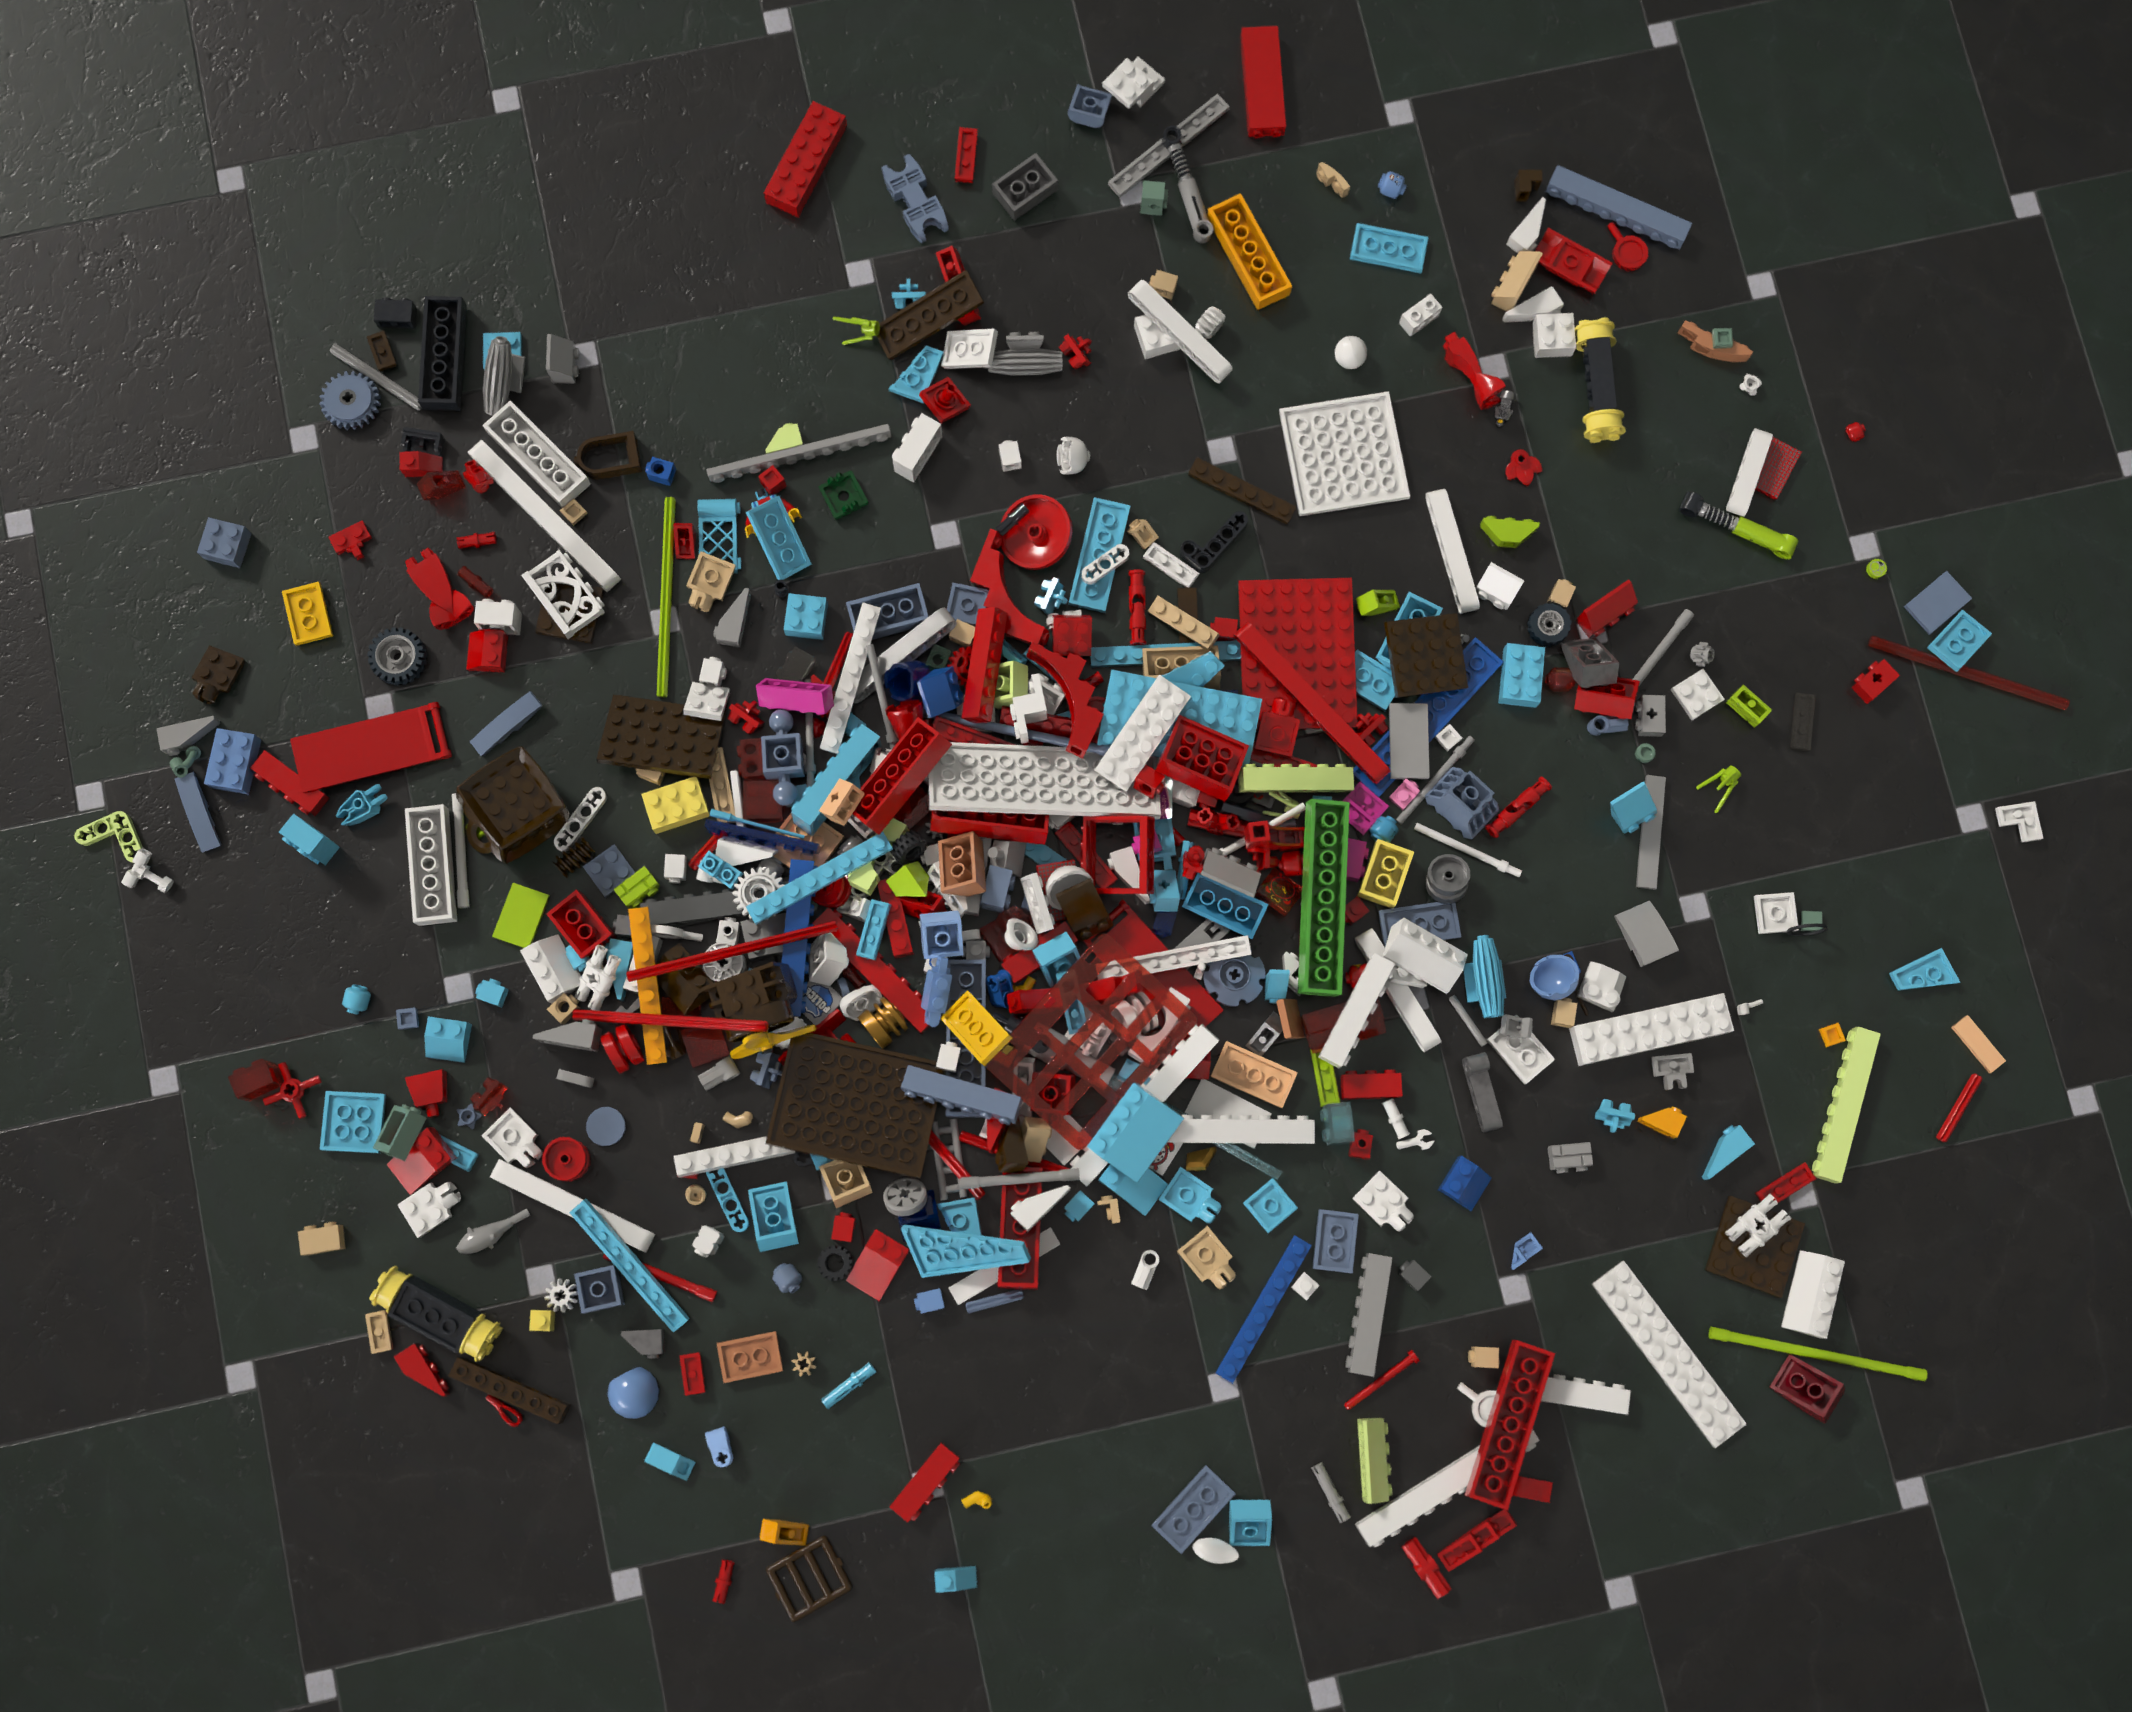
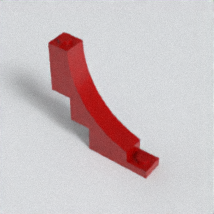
M990 529L970 582L975 586L989 590L983 605L985 608L997 607L1007 612L1005 636L1030 645L1034 643L1044 646L1049 640V631L1044 626L1024 616L1014 604L1005 582L1004 556L996 550L1002 543V535L998 531Z
M1136 971L1124 976H1113L1078 984L1082 1004L1085 1006L1093 1004L1107 1005L1143 991L1141 974ZM1059 987L1017 990L1007 994L1010 1014H1047L1057 1009H1063Z

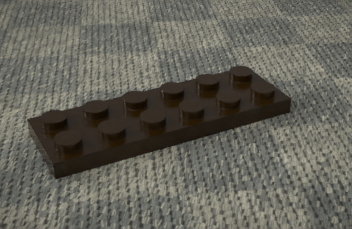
M965 270L879 323L880 331L877 338L888 359L891 361L985 302L969 272Z

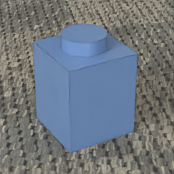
M940 1288L918 1293L917 1298L914 1299L916 1310H920L921 1314L945 1308Z

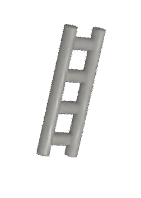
M950 1119V1126L938 1127V1121L933 1122L931 1130L939 1139L940 1135L951 1133L953 1145L946 1147L951 1153H954V1157L964 1167L957 1119ZM934 1151L940 1200H948V1193L959 1192L960 1198L968 1197L967 1189H961L958 1177V1184L946 1186L945 1174L953 1173V1171L948 1166H944L943 1160Z

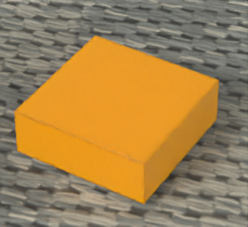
M1839 1023L1819 1029L1825 1047L1846 1041Z

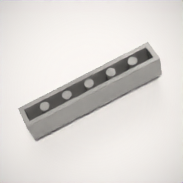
M1366 1253V1257L1362 1258L1361 1268L1364 1269L1363 1277L1360 1276L1358 1281V1288H1361L1360 1296H1357L1355 1301V1308H1358L1357 1316H1353L1352 1328L1355 1329L1354 1335L1350 1336L1349 1339L1351 1354L1350 1356L1347 1355L1345 1365L1348 1368V1372L1374 1377L1392 1257Z

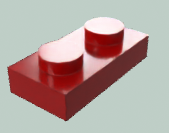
M701 1353L680 1355L685 1396L705 1393Z

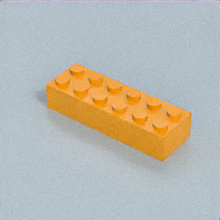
M1241 193L1208 208L1207 216L1209 222L1213 225V231L1256 309L1260 310L1289 296L1292 285Z

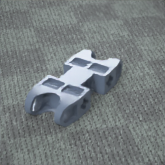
M910 154L904 156L906 167L903 171L895 172L891 168L889 169L887 165L881 168L887 189L893 200L897 201L903 198L908 209L903 211V217L911 233L920 243L926 241L924 230L927 226L935 225L939 229L941 228L943 232L948 231L949 228L944 210L936 195L927 199L922 191V188L927 186V181L919 164Z

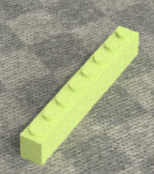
M1855 1027L1847 1034L1846 1040L1848 1045L1847 1049L1845 1048L1842 1053L1843 1064L1837 1072L1838 1083L1832 1091L1834 1098L1832 1104L1827 1109L1828 1120L1823 1125V1139L1817 1147V1152H1819L1818 1158L1812 1166L1813 1175L1816 1178L1835 1184L1842 1182L1880 1033Z

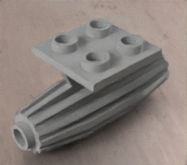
M1012 332L1010 336H1006V344H1008L1010 349L994 352L992 367L985 368H988V372L1005 375H1042L1063 371L1062 352L1040 349L1044 339L1040 332H1029L1028 336H1021L1020 332Z
M497 336L494 340L492 339L485 362L483 383L484 411L491 416L495 415L506 405L510 391L522 392L525 357L512 354L511 343L502 336Z

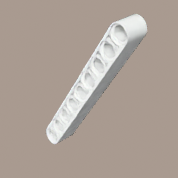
M500 1159L490 1175L492 1179L571 1217L573 1216L569 1212L584 1200ZM590 1203L624 1243L647 1252L655 1236L654 1233Z

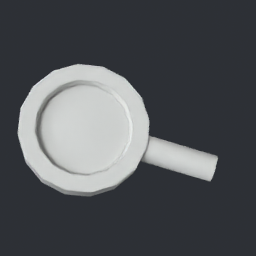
M651 925L652 936L694 941H702L703 934L683 931L680 928Z
M1461 1382L1457 1389L1473 1400V1417L1479 1425L1486 1427L1496 1391L1487 1390L1477 1394Z

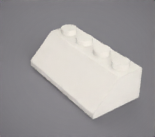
M1402 918L1391 926L1383 953L1384 958L1446 994L1464 970L1468 955L1406 918Z
M1799 1250L1781 1327L1813 1337L1827 1339L1845 1261Z

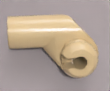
M748 1111L739 1116L726 1112L722 1120L735 1128H741L751 1123L753 1115Z

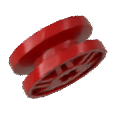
M848 875L818 890L815 897L811 896L812 900L818 905L827 908L842 906L848 900L852 889L848 882Z

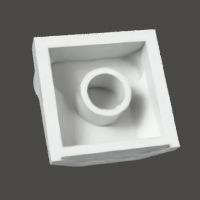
M1591 961L1576 997L1614 1012L1615 1007L1620 1002V994L1626 976L1603 964Z

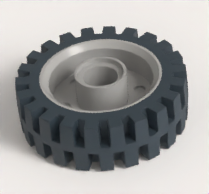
M396 627L391 628L392 630L386 629L383 634L381 632L377 634L379 637L377 639L374 637L372 640L373 644L369 645L370 651H368L367 656L369 657L368 663L370 668L378 678L391 685L400 686V684L406 685L407 682L415 681L414 678L421 676L419 673L425 670L424 665L427 664V653L423 642L410 630L400 627L399 629ZM397 653H401V657L398 660H394V656Z

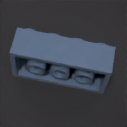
M919 583L846 602L853 631L855 630L862 603L881 608L872 640L914 629L929 617Z

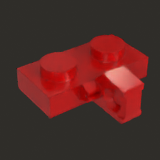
M363 520L328 537L338 555L346 551L348 553L352 552L357 560L364 558L360 547L364 546V542L372 539Z

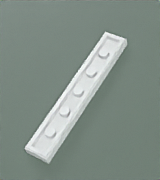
M1051 1227L1040 1233L1039 1257L1061 1245ZM998 1267L977 1270L950 1286L949 1290L957 1304L960 1305L997 1283Z

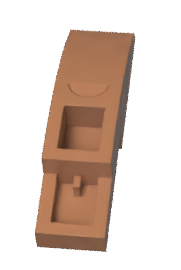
M1685 320L1678 331V334L1693 342L1690 349L1710 358L1730 362H1746L1753 353L1748 346L1739 344L1734 340L1732 348H1713L1712 333L1703 331L1693 322Z

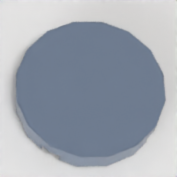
M601 1107L594 1110L586 1122L587 1134L598 1145H614L624 1136L626 1131L625 1119L618 1110L611 1107Z

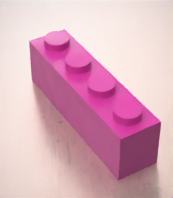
M765 678L756 685L759 706L767 707V709L778 708L786 711L796 710L801 713L814 712L818 715H823L834 707L831 685Z

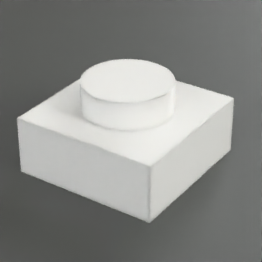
M1449 724L1435 736V739L1446 751H1449L1462 737Z
M1303 1272L1291 1288L1307 1300L1319 1285Z

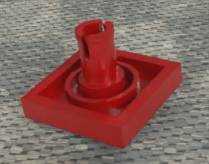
M949 377L922 390L919 394L920 398L941 424L968 410L971 406Z

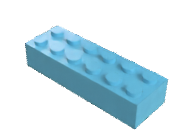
M863 724L859 728L855 727L848 742L842 743L836 757L830 758L826 765L828 767L824 772L818 773L813 786H808L803 793L804 797L801 801H796L791 808L793 823L810 836H813L827 817L819 812V809L839 778L854 784L871 763L875 749L881 748L880 736Z

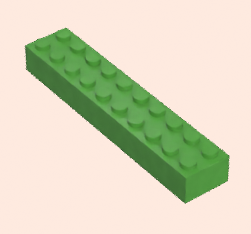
M1311 799L1306 802L1298 994L1332 997L1342 995L1350 802Z

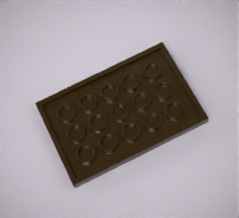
M613 694L597 755V763L711 779L726 718V710H724L722 720L718 721L684 715V704Z

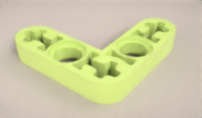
M122 811L114 812L79 828L74 835L76 842L88 846L116 834L125 858L133 863L134 859L131 856L134 853L129 847L132 846L136 852L143 848L130 816ZM120 816L125 818L122 820L123 825L127 827L123 829L121 824L117 823ZM105 823L108 827L107 831L101 834L98 831V827ZM130 832L133 836L132 840L126 843L123 837L126 833ZM83 833L90 834L86 836L87 840L81 839L83 837Z

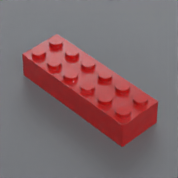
M812 102L764 191L766 203L796 217L800 216L847 127L845 115L817 102Z
M918 717L860 788L865 794L852 814L880 835L951 747L952 743Z
M932 810L930 831L958 835L973 831L978 837L1045 845L1048 834L1049 815Z
M1025 1167L1021 1173H1003V1175L1043 1172V1168ZM1042 1182L1002 1185L1000 1238L1024 1241L1031 1259L1029 1263L998 1267V1288L1038 1290L1041 1220L1027 1232L1011 1216L1013 1211L1011 1208L1019 1200L1022 1202L1024 1199L1042 1194Z

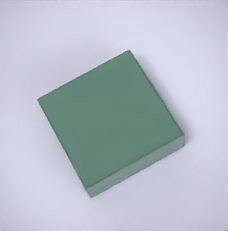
M1713 328V348L1733 347L1732 328Z
M1801 912V925L1822 924V912ZM1807 927L1801 928V931H1817L1822 928Z

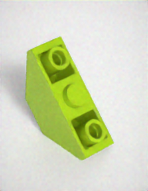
M1487 516L1481 521L1480 528L1498 547L1517 548L1537 531L1540 522H1534L1531 519L1516 521L1515 518L1497 519L1495 516Z

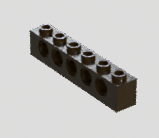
M457 1357L449 1374V1377L556 1424L563 1423L571 1404L464 1357Z

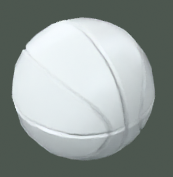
M1347 336L1337 343L1335 358L1339 365L1346 369H1355L1365 362L1367 347L1363 340L1356 336Z

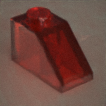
M458 470L427 472L417 483L423 500L441 499L465 487Z

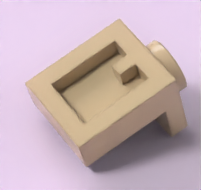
M1143 519L1134 520L1126 531L1128 534H1132L1142 549H1146L1159 538L1149 523Z
M1113 1195L1101 1197V1201H1097L1098 1206L1110 1205V1208H1106L1107 1219L1111 1220L1112 1224L1120 1223L1118 1200L1113 1199Z

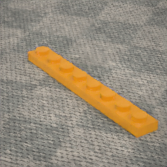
M649 907L628 909L635 969L656 965ZM657 975L637 980L641 1013L662 1015ZM642 1024L647 1065L667 1062L663 1026Z

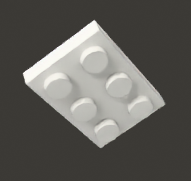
M995 329L947 331L941 366L945 369L992 367L998 331Z
M1036 872L1020 878L1036 933L1039 934L1054 929V918L1051 913L1049 914L1047 908L1049 902L1047 896L1042 891L1043 882L1041 877Z
M1500 1028L1487 1039L1489 1044L1524 1085L1555 1060L1532 1032L1530 1038H1516L1500 1034Z

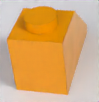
M1671 1107L1640 1117L1637 1122L1673 1139L1678 1137L1687 1116L1682 1114V1110Z
M763 1519L759 1540L774 1544L806 1545L809 1525Z

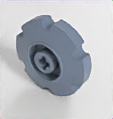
M1251 955L1206 963L1209 971L1203 973L1204 986L1208 994L1215 993L1217 995L1216 1001L1229 1007H1238L1239 1001L1243 1000L1248 1004L1260 994L1263 986L1259 984V980L1265 979V968L1260 957L1253 958ZM1233 971H1235L1236 975L1239 976L1236 977L1235 980H1233L1232 976L1229 975L1232 974Z

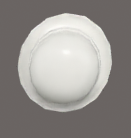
M1016 918L1008 920L1004 936L1010 948L1014 950H1032L1037 947L1038 937L1030 925Z

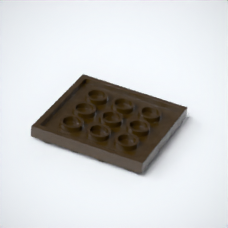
M1457 613L1384 623L1395 698L1468 688Z
M1728 1196L1705 1271L1782 1298L1805 1223L1791 1218V1220L1778 1229L1777 1235L1772 1236L1765 1242L1764 1246L1757 1247L1748 1257H1745L1742 1254L1743 1251L1740 1252L1738 1247L1750 1238V1234L1745 1231L1733 1242L1725 1232L1738 1222V1217L1743 1216L1754 1204ZM1769 1210L1766 1213V1217L1768 1220H1771L1778 1213ZM1756 1222L1757 1226L1755 1228L1760 1229V1222Z

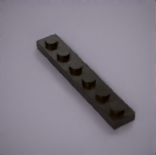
M1198 457L1188 473V476L1287 525L1296 510V506Z

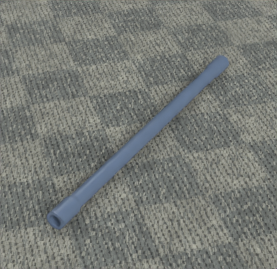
M923 706V718L935 719L936 716L928 718L925 707ZM948 712L937 715L964 726L1016 736L1014 726L995 722L974 724L962 719V715ZM1027 729L1028 739L1063 747H1067L1070 738ZM1090 743L1087 752L1104 756L1110 746Z

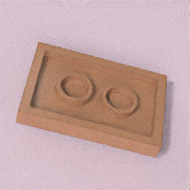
M776 1331L717 1343L723 1383L783 1371Z

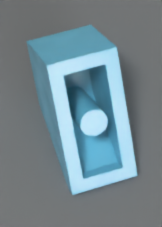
M976 1566L935 1569L936 1593L976 1588Z

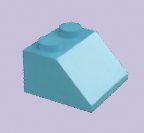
M428 1017L425 1031L426 1058L465 1063L472 1024L464 1021Z
M1230 1500V1546H1270L1272 1526L1270 1500Z

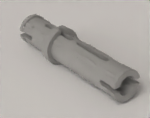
M1323 1462L1311 1467L1329 1501L1328 1505L1332 1507L1339 1523L1351 1518L1343 1503L1344 1499L1342 1496H1339Z

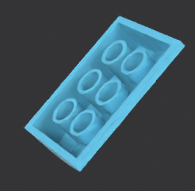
M1133 1082L1087 1147L1134 1181L1139 1182L1184 1118L1140 1084Z

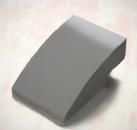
M1650 901L1614 916L1630 951L1633 950L1640 967L1679 951L1665 922Z

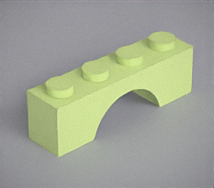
M893 818L882 832H884L892 846L893 843H896L895 840L899 839L902 834L905 835V832L909 831L906 824ZM875 860L848 874L850 886L871 896L880 881L878 874L874 870Z

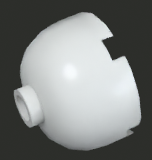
M1062 437L1061 440L1064 441L1062 444H1058L1057 464L1058 466L1062 465V470L1059 471L1063 475L1079 473L1090 460V452L1087 450L1084 442L1078 438Z

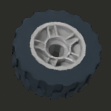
M1545 603L1542 606H1538L1530 615L1527 623V630L1530 633L1531 639L1533 638L1534 642L1539 643L1541 646L1551 647L1552 645H1558L1570 632V615L1565 608L1563 609L1560 605H1555V603ZM1551 622V628L1547 627L1546 623Z

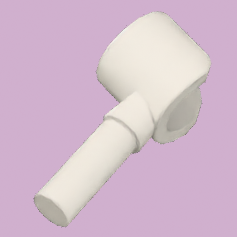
M1760 999L1752 1003L1738 1005V1015L1750 1014L1749 1008L1763 1004V1000Z

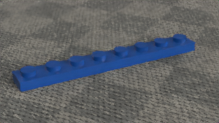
M1295 1235L1293 1236L1215 1373L1233 1384L1312 1245Z

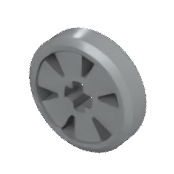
M910 1177L900 1178L887 1186L883 1199L890 1213L897 1216H909L917 1213L925 1206L927 1191L925 1185L918 1179Z

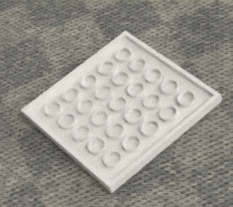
M1389 392L1281 408L1279 410L1299 516L1410 498Z

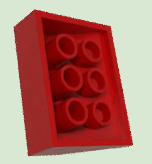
M1179 715L1155 771L1226 802L1233 791L1249 745Z

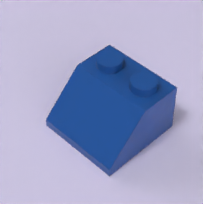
M953 666L934 669L917 682L928 718L953 710L964 702L963 692L960 690L958 676Z
M1459 1156L1438 1188V1191L1472 1211L1490 1182L1491 1177L1470 1160Z

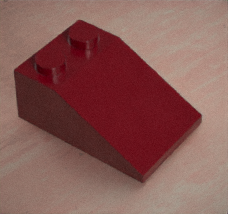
M1791 1354L1788 1355L1770 1385V1389L1825 1424L1846 1391L1843 1383Z

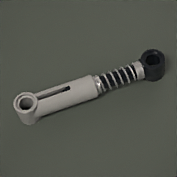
M1168 126L1164 130L1162 144L1169 151V154L1172 155V163L1175 164L1174 168L1177 169L1178 187L1194 231L1193 237L1198 243H1206L1211 238L1213 225L1209 222L1196 180L1191 176L1192 174H1189L1190 169L1187 168V160L1184 159L1185 155H1183L1181 130L1177 126ZM1173 135L1176 139L1170 140L1167 136ZM1199 229H1205L1207 234H1201Z

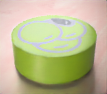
M1881 559L1872 560L1866 567L1867 574L1874 579L1881 578L1887 571L1886 563Z

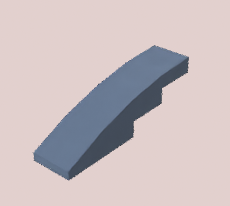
M529 691L482 729L470 743L480 756H485L498 743H502L513 731H518L543 705L532 691Z
M194 771L188 773L185 777L175 778L181 801L201 852L221 846L222 844L214 828V821L208 810L209 805Z

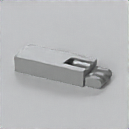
M1206 919L1174 949L1220 941L1230 930ZM1215 924L1210 931L1214 933L1218 928L1220 931L1211 938L1206 931Z

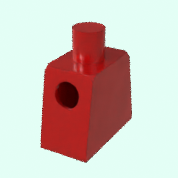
M440 1069L406 1077L405 1081L415 1107L426 1108L428 1118L439 1116L438 1105L447 1102V1072Z

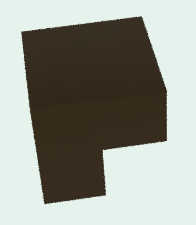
M1542 170L1518 171L1515 178V201H1527L1531 191H1538L1542 182Z

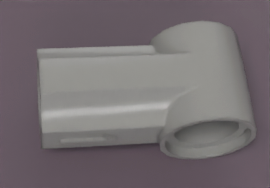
M729 1056L698 1077L707 1091L723 1081L726 1082L740 1074V1071L731 1056Z

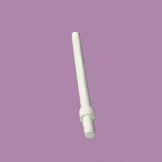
M1301 803L1268 822V824L1279 826L1304 811L1306 806L1304 803ZM1245 837L1224 849L1223 847L1219 850L1223 851L1222 855L1227 856L1246 845Z
M1416 823L1414 830L1495 866L1497 870L1503 873L1506 871L1517 877H1520L1522 870L1509 865V862L1505 860L1500 861Z

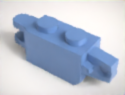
M937 957L936 966H932L931 970L928 969L921 1008L925 1010V1023L932 1027L939 1025L941 1013H946L952 975L950 974V969L947 968L948 959L945 957Z

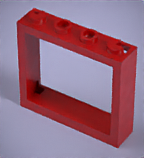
M1083 816V826H1081L1083 832V840L1081 842L1083 859L1081 860V868L1092 877L1094 886L1096 873V823H1140L1139 888H1096L1099 894H1154L1155 817Z

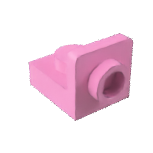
M1406 778L1389 796V799L1403 811L1420 792L1419 786L1413 780L1409 781Z

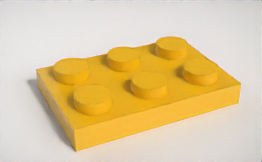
M319 581L282 591L294 645L298 646L333 636L322 586Z

